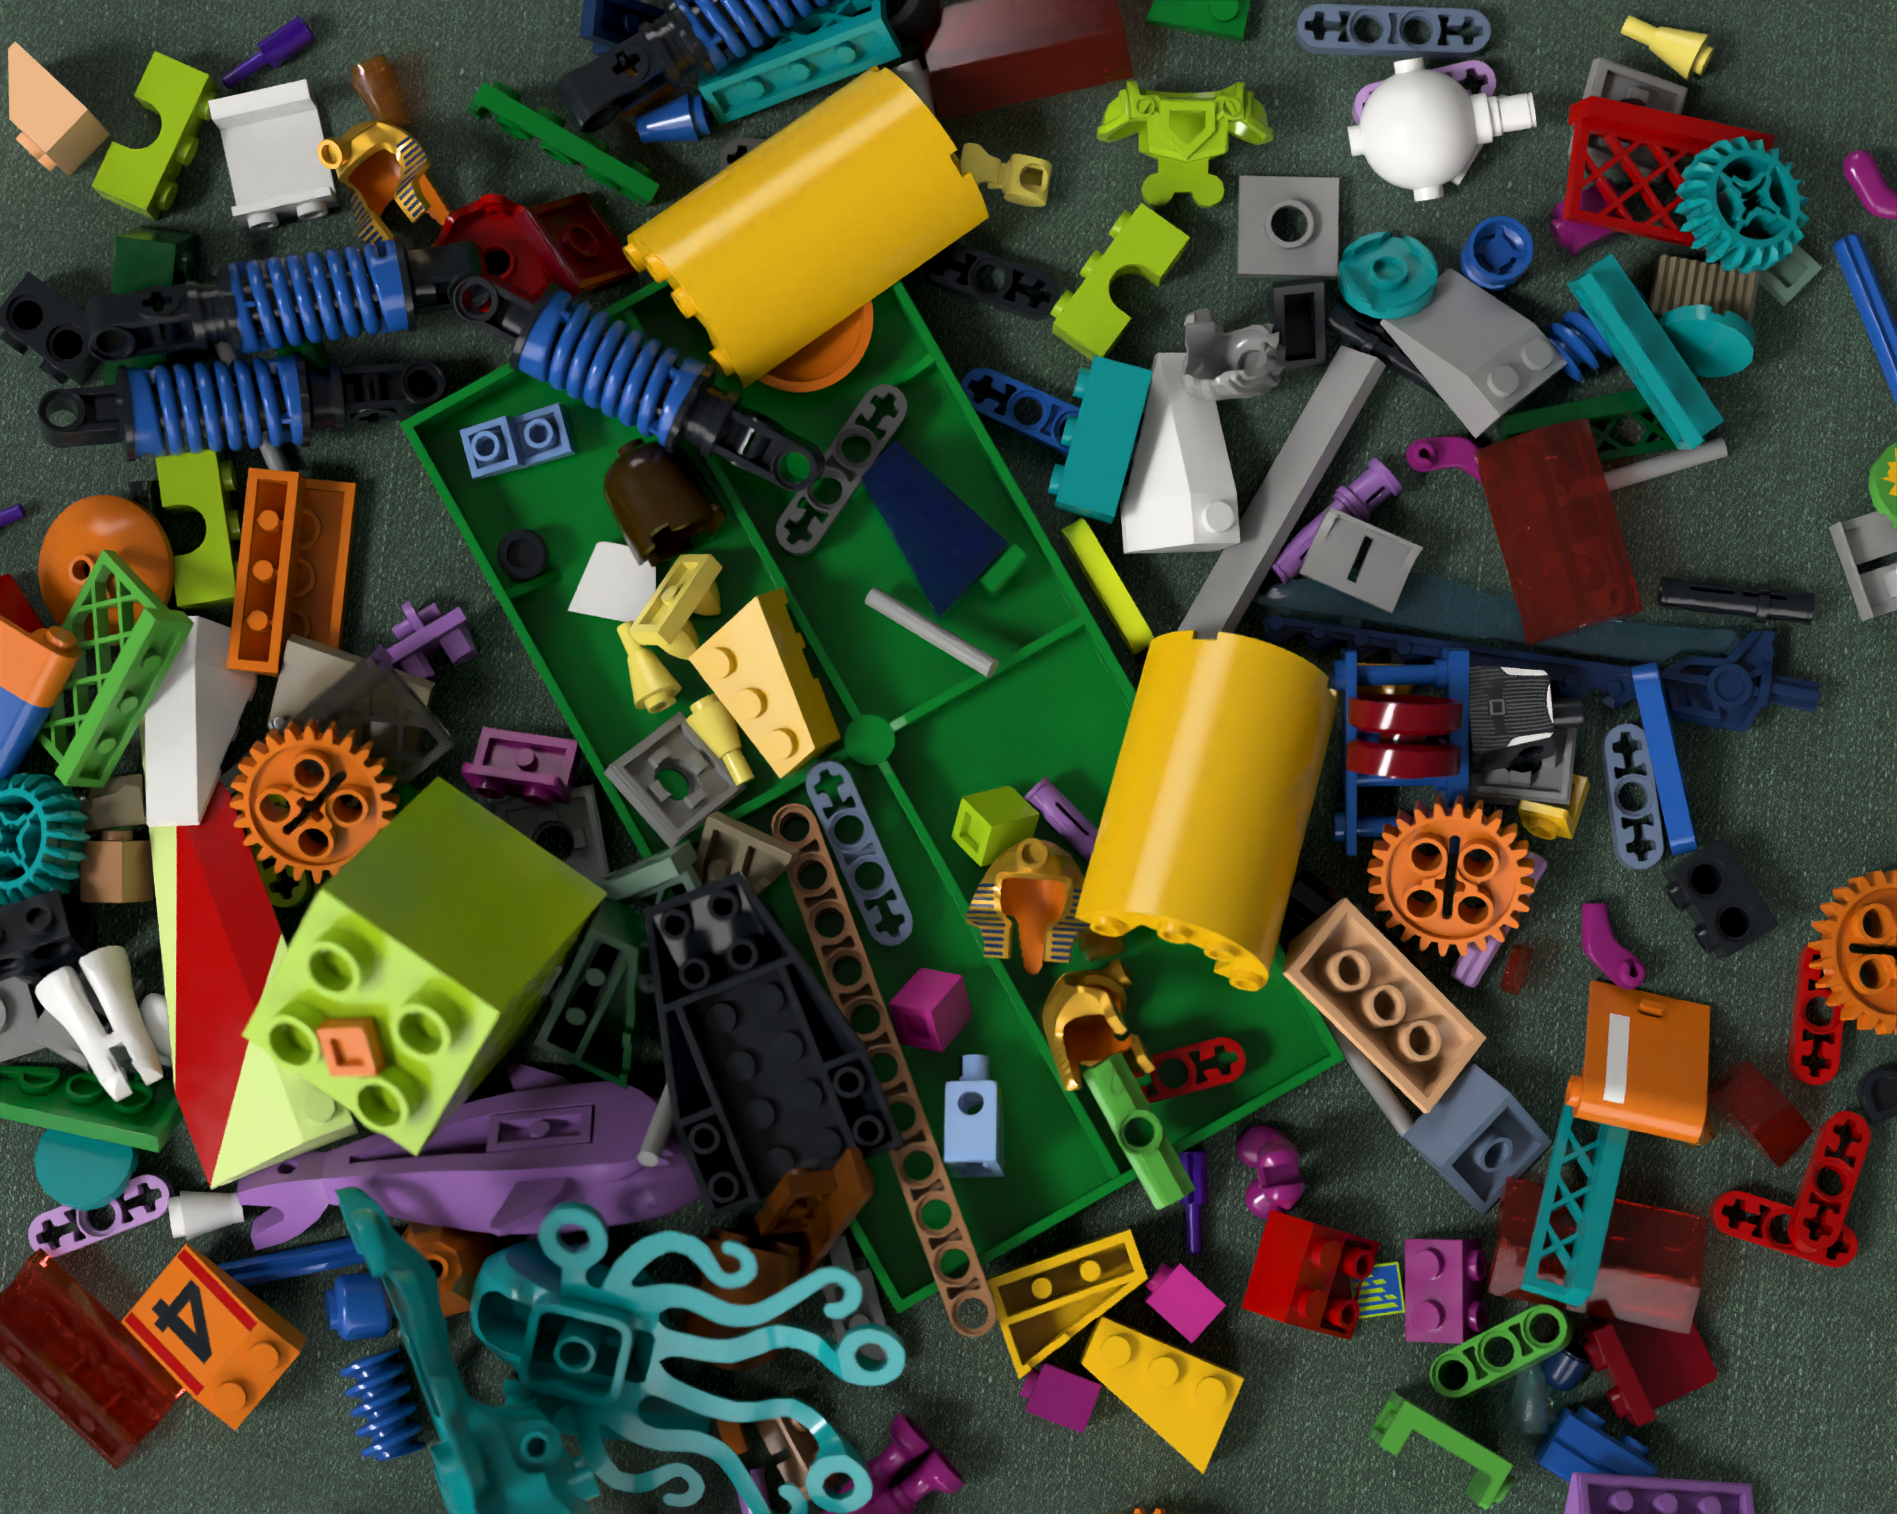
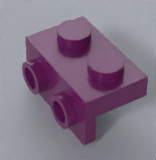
M482 727L473 763H464L461 773L473 791L485 798L498 800L502 799L503 795L521 797L525 802L541 807L551 806L552 802L569 804L582 749L576 740Z
M1480 1238L1405 1239V1341L1462 1344L1485 1330L1487 1325V1308L1482 1301L1481 1281L1486 1276L1487 1258L1485 1252L1481 1250Z

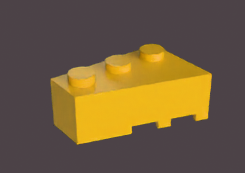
M783 587L756 596L688 658L780 779L807 768L841 738L819 679H813L802 651L803 648H806L801 633L796 634L785 604L789 601Z
M1128 1226L986 1276L996 1305L997 1318L1019 1379L1053 1351L1069 1341L1072 1336L1095 1318L1097 1319L1148 1279L1131 1229Z
M1102 1314L1097 1318L1080 1357L1081 1364L1204 1475L1244 1378L1235 1371Z

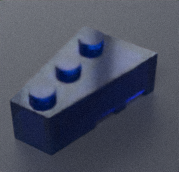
M894 440L861 476V483L940 624L1008 550V542L903 446Z

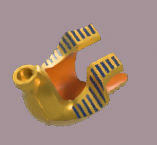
M385 120L364 121L351 127L340 139L330 137L319 143L317 148L318 158L326 168L336 169L338 180L346 185L355 217V235L365 242H372L377 246V242L393 239L394 235L380 219L385 207L393 199L412 223L421 218L424 213L430 214L432 219H436L438 224L443 226L446 217L452 212L428 170L431 165L430 159L420 143L402 128L387 123Z
M1028 838L1003 850L992 863L979 884L965 916L968 924L980 928L984 939V957L1011 959L1013 922L1006 915L1014 916L1019 924L1020 948L1023 950L1021 956L1024 959L1023 966L1026 972L1031 975L1037 974L1040 971L1043 959L1044 961L1070 963L1072 946L1078 936L1094 932L1090 928V923L1075 918L1085 878L1078 865L1072 859V856L1060 846L1049 841Z
M1121 958L1110 962L1109 967L1101 971L1080 970L1065 973L1053 986L1045 1002L1042 1012L1043 1027L1063 1087L1068 1091L1078 1090L1082 1087L1079 1064L1092 1066L1120 1051L1133 1074L1140 1073L1142 1069L1148 1074L1156 1069L1152 1054L1139 1036L1130 1034L1124 1041H1119L1114 1037L1115 1033L1123 1035L1127 1031L1123 1019L1127 1003L1124 989L1134 984L1133 978Z

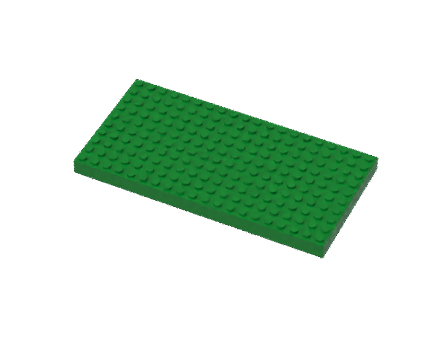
M666 280L660 284L654 281L602 310L611 316L610 327L616 320H622L628 324L627 336L634 329L643 331L646 335L644 346L652 338L660 340L663 344L661 355L667 348L673 347L680 352V359L677 364L679 368L687 357H692L705 365L711 364L715 366L708 355L713 350V346L707 329L695 315L689 319L683 315L671 296L674 289ZM899 280L872 299L873 330L868 347L859 363L844 378L826 388L805 393H792L773 389L756 380L744 389L732 374L725 378L716 368L717 374L714 385L718 389H723L726 393H730L733 390L743 395L742 406L774 419L789 431L815 443L822 450L823 454L865 394L872 387L880 384H890L897 387L906 398L907 417L820 545L812 553L805 556H794L787 553L780 546L776 536L778 520L798 491H787L759 475L747 472L731 464L718 453H715L712 458L708 459L699 453V447L696 448L691 443L684 442L681 446L690 454L728 515L725 525L714 536L711 537L706 529L700 535L690 540L694 549L687 553L711 554L723 567L715 579L720 592L721 613L713 616H702L692 613L689 619L694 626L701 647L756 596L782 587L784 588L789 601L785 604L796 634L801 633L806 646L802 651L813 679H819L841 738L807 768L780 779L736 722L742 745L740 750L755 778L745 784L747 788L742 794L719 812L773 837L771 824L773 816L778 809L785 805L796 803L804 805L812 811L822 831L896 1035L897 1031L889 1002L919 969L927 968L963 975L973 1016L943 1052H937L900 1044L980 1264L983 1266L1138 1178L1082 1074L1079 1073L1082 1081L1080 1082L1082 1085L1081 1089L1068 1091L1063 1087L1043 1027L1042 1012L1053 986L1065 973L1080 970L1101 971L1109 967L1110 962L1121 958L1128 968L1134 984L1124 989L1127 1003L1123 1019L1127 1031L1123 1035L1114 1034V1037L1119 1041L1126 1040L1130 1034L1137 1035L1151 1054L1216 1037H1229L1242 1047L1246 1059L1245 1067L1242 1074L1234 1081L1150 1104L1177 1155L1345 1060V1057L1316 1006L1282 974L1286 954L1279 942L1277 943L1268 982L1258 991H1246L1236 988L1229 983L1230 978L1213 972L1215 963L1218 960L1208 957L1204 953L1205 949L1188 942L1178 944L1166 941L1158 936V930L1142 924L1117 937L1105 936L1096 932L1080 934L1072 946L1070 963L1044 961L1043 959L1040 971L1037 974L1031 975L1026 972L1023 966L1024 959L1021 956L1023 950L1020 948L1019 924L1014 916L1006 915L1013 922L1011 959L984 957V939L980 928L968 924L965 916L979 884L992 864L980 867L951 838L962 797L1003 786H1011L1024 798L1040 780L1047 776L1061 793L1099 830L1136 692L901 280ZM509 362L399 424L639 853L645 859L670 848L604 772L613 762L681 711L688 718L693 714L690 706L698 700L714 694V692L690 660L670 655L658 645H646L672 674L682 689L675 696V704L661 712L651 714L648 713L647 709H636L627 662L628 654L616 630L619 625L625 622L567 610L596 544L606 541L628 546L605 501L602 492L604 475L612 463L619 458L617 451L623 445L638 438H642L645 442L658 440L657 435L654 434L651 437L643 436L639 433L637 424L633 427L624 426L620 423L618 416L616 418L607 417L602 413L601 407L598 409L590 408L585 404L584 398L581 400L573 399L568 395L566 389L559 391L553 388L550 382L539 381L524 372L518 373L510 368ZM889 396L884 402L878 399L874 400L872 404L876 407V416L868 425L861 418L856 425L868 428L878 440H881L885 433L878 432L877 426L884 416L888 415L892 418L897 416L898 413L894 410L895 399ZM556 403L566 406L578 453L508 473L472 479L459 430L502 416L516 417ZM860 436L848 438L842 446L843 457L851 463H861L871 453L870 443ZM796 452L788 455L787 468L789 472L797 478H807L810 465L806 457ZM822 478L813 488L814 498L824 505L836 503L842 495V486L834 478ZM806 500L799 506V508L806 509L808 513L799 525L790 522L786 527L791 535L788 542L793 545L800 539L808 542L812 538L807 528L814 516L821 523L828 517L814 511ZM516 529H529L536 532L545 541L549 550V562L545 571L539 577L529 581H518L509 577L502 570L497 560V549L500 541L506 534ZM1015 543L1027 554V565L996 598H991L979 587L980 579ZM677 559L656 566V589ZM873 587H877L999 660L996 672L990 678H987L866 605L865 599L867 594ZM827 758L837 760L850 773L909 907L913 919L912 932L905 941L898 945H882L874 940L869 933L806 789L805 778L811 765L818 760ZM828 769L819 773L821 781L814 785L816 791L825 790L833 807L823 808L826 816L840 806L853 805L855 803L852 796H849L844 802L841 800L836 788V784L843 780L841 774L832 776ZM663 770L656 774L655 781L659 780L662 787L672 794L669 797L670 799L683 800L687 796V782L678 772ZM1039 815L1033 838L1049 841L1060 846L1072 856L1084 878H1086L1089 863ZM843 816L835 824V836L844 843L855 842L863 834V823L856 816ZM800 817L791 818L783 826V838L791 842L801 841L809 833V822ZM705 823L679 844L690 841L697 855ZM864 862L855 871V881L864 889L876 888L883 880V868L876 862ZM817 864L807 866L801 872L800 885L809 890L820 888L826 882L827 870ZM785 871L760 898L764 904L770 903L773 906L786 935L831 996ZM682 882L669 887L666 900L686 893ZM890 889L880 898L864 900L866 908H869L876 902L882 916V921L875 924L877 929L886 928L889 934L899 931L897 922L904 918L902 913L893 915L886 902L885 897L895 896L893 889ZM837 912L825 913L818 920V933L827 938L836 937L844 929V917ZM852 959L840 962L834 973L836 982L844 986L854 985L862 976V965ZM870 1007L859 1009L853 1015V1029L860 1034H871L879 1026L880 1014L877 1010ZM1218 1045L1214 1047V1057L1200 1061L1199 1050L1189 1052L1188 1055L1196 1068L1195 1082L1199 1083L1207 1080L1203 1070L1218 1067L1221 1075L1230 1073V1064L1237 1061L1236 1053H1227L1224 1045ZM978 1054L990 1057V1080L998 1081L1004 1098L1005 1177L954 1178L944 1162L946 1082L959 1081L960 1056ZM882 1055L872 1061L880 1083H887L897 1075L898 1064L893 1057ZM1169 1058L1159 1066V1080L1166 1087L1178 1088L1186 1082L1188 1068L1183 1061L1177 1058ZM1079 1064L1081 1072L1091 1067ZM1142 1069L1144 1076L1136 1078L1139 1086L1147 1085V1096L1157 1094L1158 1091L1151 1082L1150 1073L1146 1074ZM900 1103L891 1108L900 1132L907 1131L914 1125L916 1113L912 1106ZM975 1105L971 1107L967 1115L978 1113L983 1106ZM1144 1117L1132 1118L1124 1127V1137L1132 1144L1139 1145L1145 1143L1150 1139L1153 1132L1152 1123ZM887 1151L864 1160V1163L868 1164L872 1170L874 1188L872 1196L848 1226L897 1314L938 1292L939 1289L891 1157ZM921 1151L911 1154L905 1163L906 1174L910 1179L916 1181L928 1178L934 1168L932 1157ZM941 1200L928 1203L923 1211L924 1223L933 1230L945 1228L952 1218L950 1206ZM960 1249L949 1250L941 1259V1270L949 1279L955 1280L964 1277L970 1268L968 1255Z

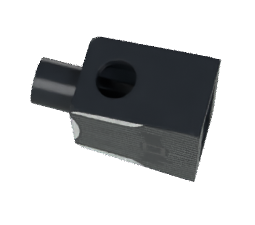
M1469 665V731L1473 774L1549 758L1554 755V729L1583 727L1582 698L1551 699L1549 673L1543 670Z

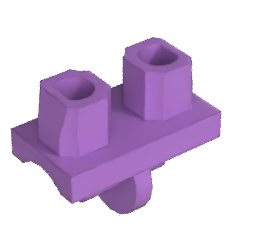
M410 600L401 605L407 619L391 629L398 640L403 639L414 631L415 633L381 653L389 667L432 682L438 676L427 656L443 647L455 666L461 665L479 654L470 630L474 629V626L460 607L426 626V624L442 615L439 608L434 602L418 612Z

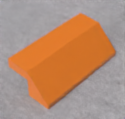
M259 468L248 469L227 669L279 677L287 640L292 634L341 650L359 489L356 483L307 479L299 472Z

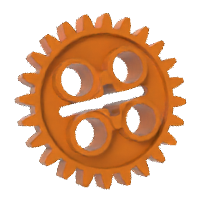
M310 719L305 731L301 733L296 723L290 721L285 728L284 737L274 728L271 729L265 737L267 745L256 740L249 750L252 757L244 756L238 765V769L243 774L236 775L231 787L242 793L236 794L233 797L230 807L244 810V812L238 815L233 824L237 828H250L251 831L247 834L243 844L248 846L259 843L262 846L257 856L259 862L271 855L277 859L274 867L275 873L278 874L286 865L293 866L294 880L299 881L305 870H311L315 883L320 884L326 870H329L332 876H334L397 816L389 810L397 807L400 796L386 793L393 788L397 780L396 776L380 775L388 761L387 758L382 757L371 760L369 754L374 743L370 741L361 747L356 746L354 741L357 730L352 729L342 738L337 736L336 722L332 721L326 732L323 733L319 732L316 720ZM311 759L320 763L324 769V774L314 775L309 773L303 767L302 760ZM339 771H344L347 777L330 790L325 801L317 803L293 831L287 832L284 826L301 812L306 801L313 800ZM268 794L282 795L289 802L290 808H277L270 802ZM340 795H354L361 801L363 808H348L341 801ZM315 828L325 833L329 842L318 843L313 841L307 835L306 829Z
M1437 795L1434 809L1428 810L1425 804L1418 800L1414 808L1415 817H1411L1405 811L1399 810L1396 817L1398 828L1385 824L1381 835L1385 841L1375 840L1372 854L1377 858L1369 861L1367 872L1376 876L1370 879L1369 893L1381 894L1376 898L1374 909L1376 912L1390 910L1385 924L1387 928H1392L1399 924L1404 926L1401 941L1405 942L1415 934L1421 937L1419 950L1422 952L1429 946L1431 941L1438 943L1440 956H1445L1449 944H1456L1461 956H1466L1468 943L1473 941L1482 952L1487 951L1488 935H1491L1500 942L1505 941L1506 929L1504 924L1518 929L1521 916L1517 911L1528 912L1530 909L1531 899L1525 894L1534 893L1535 879L1528 875L1534 873L1535 861L1534 859L1523 858L1528 853L1529 842L1528 840L1513 842L1517 836L1518 825L1514 823L1502 828L1500 826L1502 810L1495 811L1489 817L1483 815V800H1479L1472 810L1465 809L1463 795L1457 796L1454 807H1446L1442 796ZM1456 835L1460 838L1453 912L1451 916H1445L1443 914V902L1450 838ZM1421 843H1431L1437 846L1441 852L1435 856H1426L1421 854L1416 846ZM1473 849H1482L1491 854L1492 858L1486 862H1477L1472 860L1467 853ZM1417 890H1425L1433 894L1436 899L1423 903L1414 899L1411 893ZM1469 896H1476L1484 900L1487 905L1480 909H1473L1466 906L1462 900Z
M1882 870L1866 872V878L1864 876L1849 878V888L1846 886L1834 888L1832 892L1837 903H1821L1820 908L1828 919L1812 922L1811 926L1822 933L1821 940L1808 942V947L1820 951L1821 958L1809 963V968L1823 969L1825 976L1818 980L1815 987L1831 988L1833 992L1825 1004L1827 1006L1843 1004L1840 1015L1842 1021L1855 1020L1857 1018L1858 1030H1872L1875 1028L1876 1035L1892 1034L1893 1030L1897 1034V959L1891 955H1866L1852 953L1849 950L1850 944L1868 948L1883 946L1886 950H1897V870L1886 871L1885 875ZM1865 914L1869 917L1871 921V931L1869 935L1865 932L1863 928V918ZM1862 965L1868 971V982L1866 985L1860 979L1859 972Z

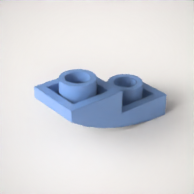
M561 403L516 417L502 416L459 430L472 479L508 473L578 453L566 406Z

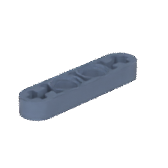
M1315 4L1309 6L1299 16L1295 29L1297 42L1301 48L1309 53L1445 59L1474 58L1483 51L1491 34L1489 21L1485 15L1477 10ZM1314 18L1322 19L1323 27L1339 28L1340 18H1348L1344 32L1346 42L1338 41L1341 31H1327L1323 40L1314 39L1313 31L1305 30V27H1310ZM1365 18L1375 20L1381 27L1382 35L1380 39L1373 43L1360 41L1354 32L1356 22ZM1420 20L1426 23L1431 30L1430 40L1421 45L1409 42L1404 36L1403 30L1408 22ZM1440 21L1447 22L1444 32H1458L1463 23H1469L1471 31L1480 35L1474 37L1471 45L1463 44V37L1459 35H1447L1444 45L1437 44L1441 33Z
M828 758L818 760L811 765L805 778L806 789L869 933L874 940L882 945H898L905 941L912 932L913 919L909 907L850 773L837 760ZM826 769L829 770L832 776L841 774L843 778L842 781L836 784L842 802L849 796H852L855 802L853 805H844L836 808L828 816L824 814L823 808L833 807L829 795L825 790L816 791L814 785L821 781L819 773ZM846 815L856 816L862 821L864 827L860 839L852 843H844L838 840L834 833L836 822ZM864 862H876L883 868V880L876 888L864 889L855 881V871ZM890 889L894 890L895 896L885 897L889 909L893 915L902 913L904 917L897 922L899 931L893 934H889L886 928H876L875 924L882 921V916L876 902L869 908H866L864 900L880 898Z

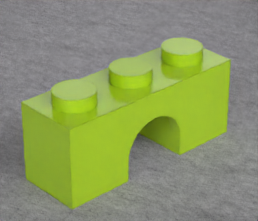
M154 51L134 97L145 109L161 116V132L151 145L142 149H131L112 141L92 184V187L103 198L157 221L162 210L167 211L171 207L178 190V184L175 183L182 166H188L195 157L199 145V140L196 136L203 121H209L212 118L208 101L220 98V95L217 93L219 87L211 76Z
M1142 202L1133 214L1125 210L1120 215L1109 232V235L1114 238L1113 242L1104 254L1096 250L1090 256L1080 271V275L1085 278L1075 294L1066 290L1050 313L1056 318L1053 322L1052 333L1091 361H1093L1094 355L1107 358L1130 326L1131 317L1116 307L1111 300L1109 294L1111 284L1121 276L1135 274L1144 277L1159 287L1188 247L1190 240L1188 235Z
M210 449L204 450L201 454L188 452L177 456L169 455L155 458L162 507L172 514L184 512L201 513L206 522V536L200 547L191 553L173 556L175 565L174 588L177 607L186 612L234 605L239 561L238 540H241L243 519L240 510H233L230 491L237 490V477L232 460L226 461L225 456L221 452H213Z

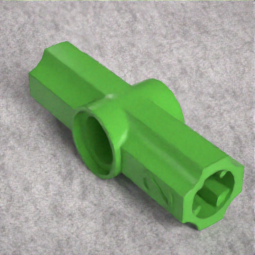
M1121 1051L1081 1072L1156 1211L1177 1202L1196 1190ZM1135 1117H1144L1153 1126L1150 1139L1139 1145L1128 1142L1124 1137V1127L1127 1122Z

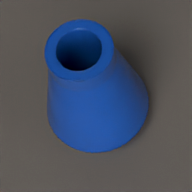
M688 92L647 113L636 115L637 130L643 144L702 141L703 135L713 133L711 113L702 94L692 96Z

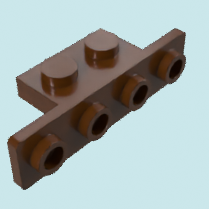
M848 1148L833 1169L813 1171L811 1167H800L787 1172L753 1218L758 1238L785 1234L788 1244L800 1246L798 1255L802 1257L798 1278H804L812 1273L872 1196L874 1177L870 1166L864 1163L860 1148Z

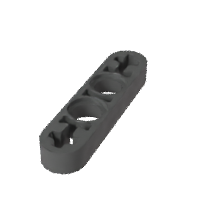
M880 384L872 387L865 394L824 453L825 469L822 476L807 488L798 491L779 518L776 525V536L780 546L787 553L794 556H805L812 553L820 545L904 424L907 417V401L904 394L897 387L890 384ZM890 396L895 399L894 410L898 414L894 418L888 415L882 418L877 426V431L885 433L881 440H878L868 428L856 424L863 418L869 425L876 416V407L872 404L873 401L878 399L884 402ZM860 436L870 443L871 453L865 461L851 463L843 457L842 446L850 437ZM825 477L836 479L842 486L840 499L830 505L819 503L813 495L815 484ZM806 500L814 511L828 517L821 523L814 516L807 528L812 538L808 542L800 539L793 545L788 542L791 535L786 527L790 522L799 525L808 513L806 509L799 508V506Z

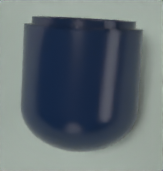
M1571 1340L1569 1346L1544 1360L1541 1366V1373L1546 1383L1552 1388L1559 1391H1570L1578 1386L1591 1362L1584 1347Z

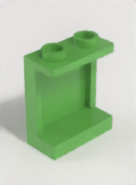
M1394 1391L1391 1393L1368 1433V1436L1373 1441L1397 1456L1413 1429L1477 1467L1475 1475L1465 1490V1494L1477 1505L1487 1510L1492 1501L1499 1504L1504 1499L1514 1479L1509 1474L1513 1464Z

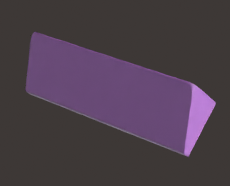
M1575 1472L1571 1476L1564 1514H1755L1752 1484Z

